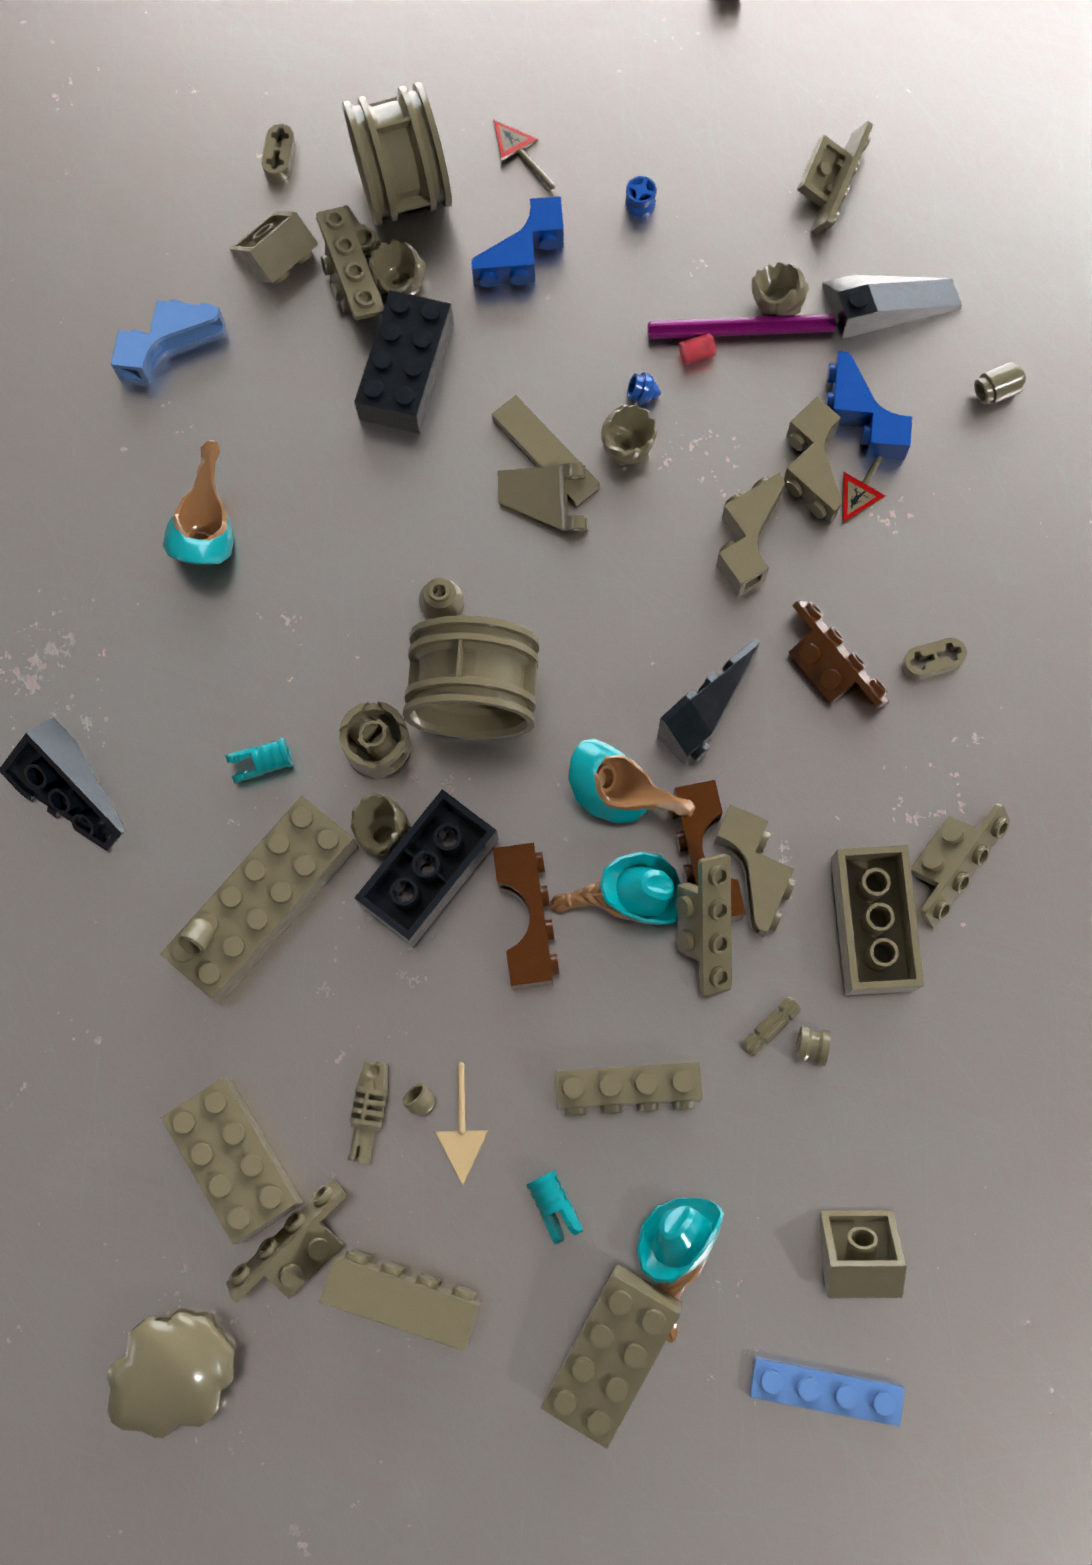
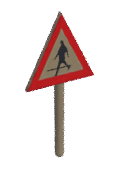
M493 120L501 161L518 153L551 190H554L555 184L523 150L538 142V139Z
M882 456L875 458L862 482L843 472L842 524L886 496L868 486L883 459Z

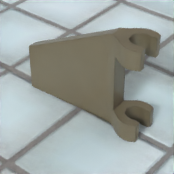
M573 462L558 466L499 470V503L564 532L588 531V518L584 517V515L568 516L567 480L586 479V466L582 465V462Z

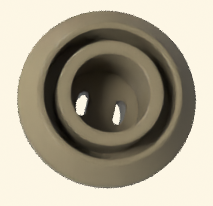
M445 578L431 580L422 588L419 595L420 608L430 619L456 616L461 611L464 603L461 588L455 582Z

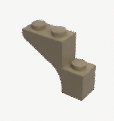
M816 397L790 421L786 437L796 450L803 451V453L787 467L784 481L785 487L791 495L800 497L809 505L810 511L817 518H823L831 524L837 517L838 509L842 504V498L826 455L825 444L836 433L841 417L820 398Z
M780 473L771 478L768 476L761 478L752 486L751 490L743 495L736 493L725 502L722 520L736 540L729 541L719 550L720 553L716 566L737 596H740L766 579L769 567L760 554L758 538L781 498V491L784 488L785 481Z
M730 804L714 843L728 849L741 862L746 877L751 928L756 935L764 938L769 929L775 932L783 912L777 909L782 898L788 900L794 889L796 881L790 879L794 868L757 853L756 850L763 852L771 833L765 831L769 821Z

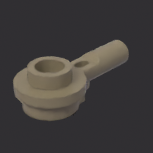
M342 206L347 209L365 258L371 257L372 250H376L380 244L378 235L372 229L366 227L365 224L360 225L349 206Z

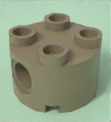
M385 702L360 703L349 710L341 721L339 729L341 748L352 767L360 773L375 779H381L401 768L409 757L412 744L405 720L398 710Z

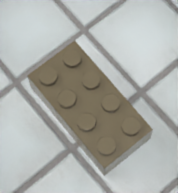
M908 845L837 849L831 857L845 996L913 992L919 990L924 986Z
M223 1077L160 1117L233 1245L244 1243L304 1203L232 1080Z
M356 1250L346 1251V1254L334 1257L319 1301L320 1303L461 1351L467 1348L483 1301L475 1298L477 1291L460 1285H456L452 1290L441 1287V1279L424 1273L417 1275V1278L406 1275L407 1268L388 1261L379 1266L371 1263L373 1256Z
M616 1264L549 1387L540 1409L607 1449L681 1314L682 1302Z

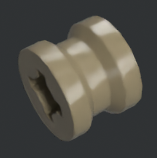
M801 1026L796 1044V1061L813 1060L817 1065L825 1066L829 1055L831 1032L829 1030L814 1032L809 1027Z

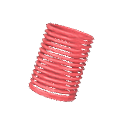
M710 333L679 343L680 355L685 365L716 356L715 342Z

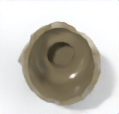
M392 239L390 244L381 242L376 250H372L371 259H369V268L376 287L385 296H388L390 290L411 295L420 291L426 264L407 242L401 243L396 239Z
M778 262L775 267L766 265L762 271L759 269L756 271L755 276L752 277V294L757 306L763 313L776 316H792L801 313V307L805 302L809 284L805 281V277L799 267H795L793 263H789L786 266Z
M638 404L632 406L621 405L606 418L601 428L603 447L612 460L620 466L636 464L649 459V452L656 439V419H650L649 410L640 408Z
M373 793L368 797H363L360 804L352 810L351 829L357 843L363 849L377 856L390 854L412 827L403 809L386 795L382 796Z

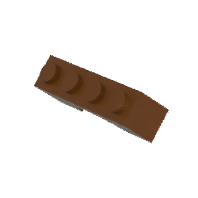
M715 780L675 787L673 792L675 797L691 800L695 807L692 816L683 817L671 811L670 814L672 819L678 818L680 831L676 832V841L679 852L685 851L688 863L683 865L685 882L698 886V860L705 858L702 848L703 836L711 826L720 821L723 813ZM731 878V922L742 920L746 912L738 879Z
M534 842L493 848L498 888L518 896L524 902L530 914L529 927L525 936L517 945L506 951L512 991L554 985L553 975H559L557 954H549L548 941L555 940L552 919L545 920L543 907L550 906L547 885L540 886L538 873L545 872L543 853H535Z

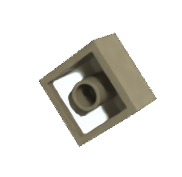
M274 211L229 250L260 281L278 284L289 276L290 272L288 270L296 263H304L313 255L311 250L318 243L297 212Z
M820 1211L822 1270L827 1297L903 1298L907 1265L894 1211Z

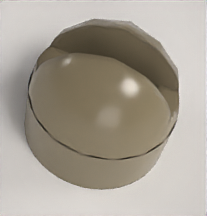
M419 1083L405 1094L402 1103L411 1113L426 1115L434 1106V1096L423 1083Z

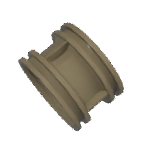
M420 81L413 83L412 91H408L404 85L398 87V97L368 104L366 98L362 96L358 97V105L351 106L349 100L342 102L360 179L376 226L383 224L382 218L389 217L391 222H395L398 220V213L427 206L428 210L432 212L437 210V203L442 202L445 208L452 206L451 187L440 137L427 94Z
M463 615L431 618L419 622L412 627L409 634L411 645L408 648V658L410 661L408 687L404 693L406 704L403 708V717L406 722L420 730L433 734L481 740L520 736L534 728L535 716L533 712L536 710V672L539 662L537 653L540 646L539 638L535 633L512 622L495 618Z

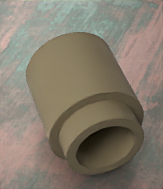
M1009 362L981 374L980 379L974 382L975 394L982 404L998 403L1021 393L1026 382V376L1020 366Z

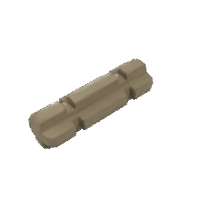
M790 997L786 998L778 1006V1010H774L754 1029V1034L750 1033L742 1041L743 1048L750 1055H757L765 1047L763 1045L765 1042L768 1044L788 1024L789 1019L792 1020L801 1012V1008L795 1000Z

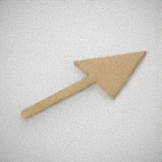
M460 1062L457 1065L458 1131L436 1132L463 1186L489 1130L465 1131L464 1063Z

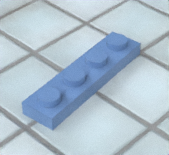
M754 1357L749 1396L750 1398L900 1427L905 1387Z

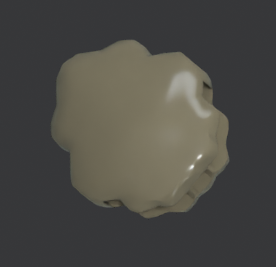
M181 1308L175 1311L169 1318L148 1317L128 1333L126 1354L109 1366L107 1374L110 1387L107 1412L112 1424L121 1430L140 1431L153 1438H164L178 1425L200 1427L217 1413L220 1407L221 1391L233 1381L235 1347L208 1312L196 1313L192 1310Z

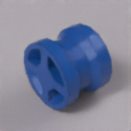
M638 176L628 182L626 186L625 207L630 215L643 218L649 216L655 210L657 188L652 179Z

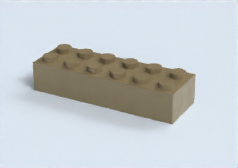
M301 795L190 920L204 919L214 928V938L202 955L196 956L186 952L180 946L178 939L189 924L188 922L160 955L210 999L222 1004L359 846L352 836Z

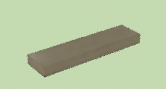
M517 395L492 413L493 421L537 467L580 462ZM586 469V479L567 480V499L577 507L600 488V482Z

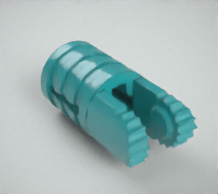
M284 737L279 738L278 741L265 743L258 747L253 746L225 755L227 763H237L249 757L253 759L255 768L236 772L232 776L234 784L265 775L267 772L270 773L274 770L283 769V767L289 768L293 766L290 750Z
M556 1170L526 1184L527 1188L531 1191V1196L536 1202V1207L540 1211V1216L554 1244L562 1242L565 1237L560 1226L561 1224L555 1214L557 1211L560 1212L571 1234L577 1235L583 1232V1227L570 1200L567 1199L560 1180H558Z

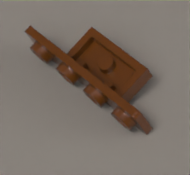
M796 601L792 606L810 626L812 631L788 653L829 703H834L857 683L877 707L888 704L890 701L885 696L888 693L885 686L877 678L871 679L863 670L866 667L863 660L855 652L850 654L842 645L845 642L842 635L834 627L828 628L821 620L823 617L821 610L811 601L809 603L806 601Z

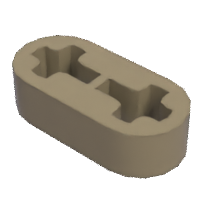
M285 124L272 126L266 134L262 155V168L266 178L273 183L286 181L292 171L296 141L292 129ZM281 138H286L282 140L281 148L278 147L277 142H280ZM277 159H279L281 165H278L277 170H273L272 168H275Z
M946 638L920 645L907 652L902 661V670L907 677L913 680H923L948 673L961 666L966 659L967 650L963 642L955 638ZM946 648H948L951 653H957V656L954 658L953 661L950 657H944L938 659V657L944 654ZM915 657H917L918 661L930 659L929 662L925 663L922 670L918 666L911 665Z

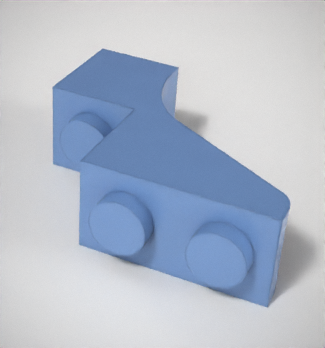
M157 300L150 334L141 330H131L130 332L118 330L111 366L119 380L150 384L155 367L166 355L220 336L224 332L226 325L220 308L208 303L195 305L183 303L179 300Z

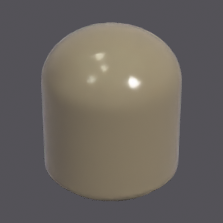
M194 919L189 922L179 937L178 942L186 952L196 956L202 955L214 938V928L204 919Z

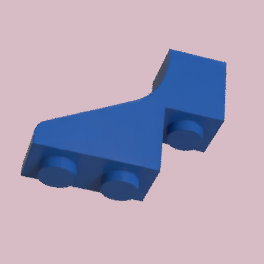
M561 196L530 198V213L523 228L472 259L471 266L474 286L524 285L535 282L534 249L552 250L564 247Z
M838 351L835 363H829L827 383H832V390L827 392L825 404L841 417L839 425L863 427L861 444L866 445V457L876 458L877 456H882L883 459L905 460L911 446L912 416L895 414L881 407L874 399L852 355L848 352Z

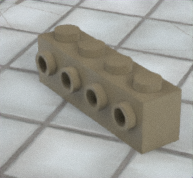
M700 1063L555 1071L557 1110H564L565 1116L586 1115V1108H600L601 1114L622 1113V1106H636L637 1112L658 1111V1104H673V1110L694 1109V1102H700L703 1099Z

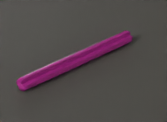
M833 314L650 321L647 325V333L650 339L700 337L708 333L715 337L833 332L836 328V317Z

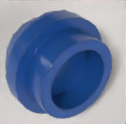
M642 372L641 374L634 373L627 388V398L633 400L634 404H647L652 399L655 400L661 395L658 384L654 381L651 374Z

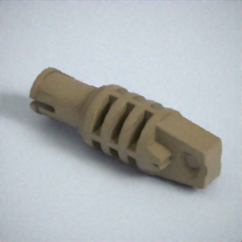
M368 1060L364 1062L356 1086L350 1117L351 1127H354L350 1154L348 1156L350 1161L371 1163L370 1158L375 1131H379V1128H381L388 1087V1064Z

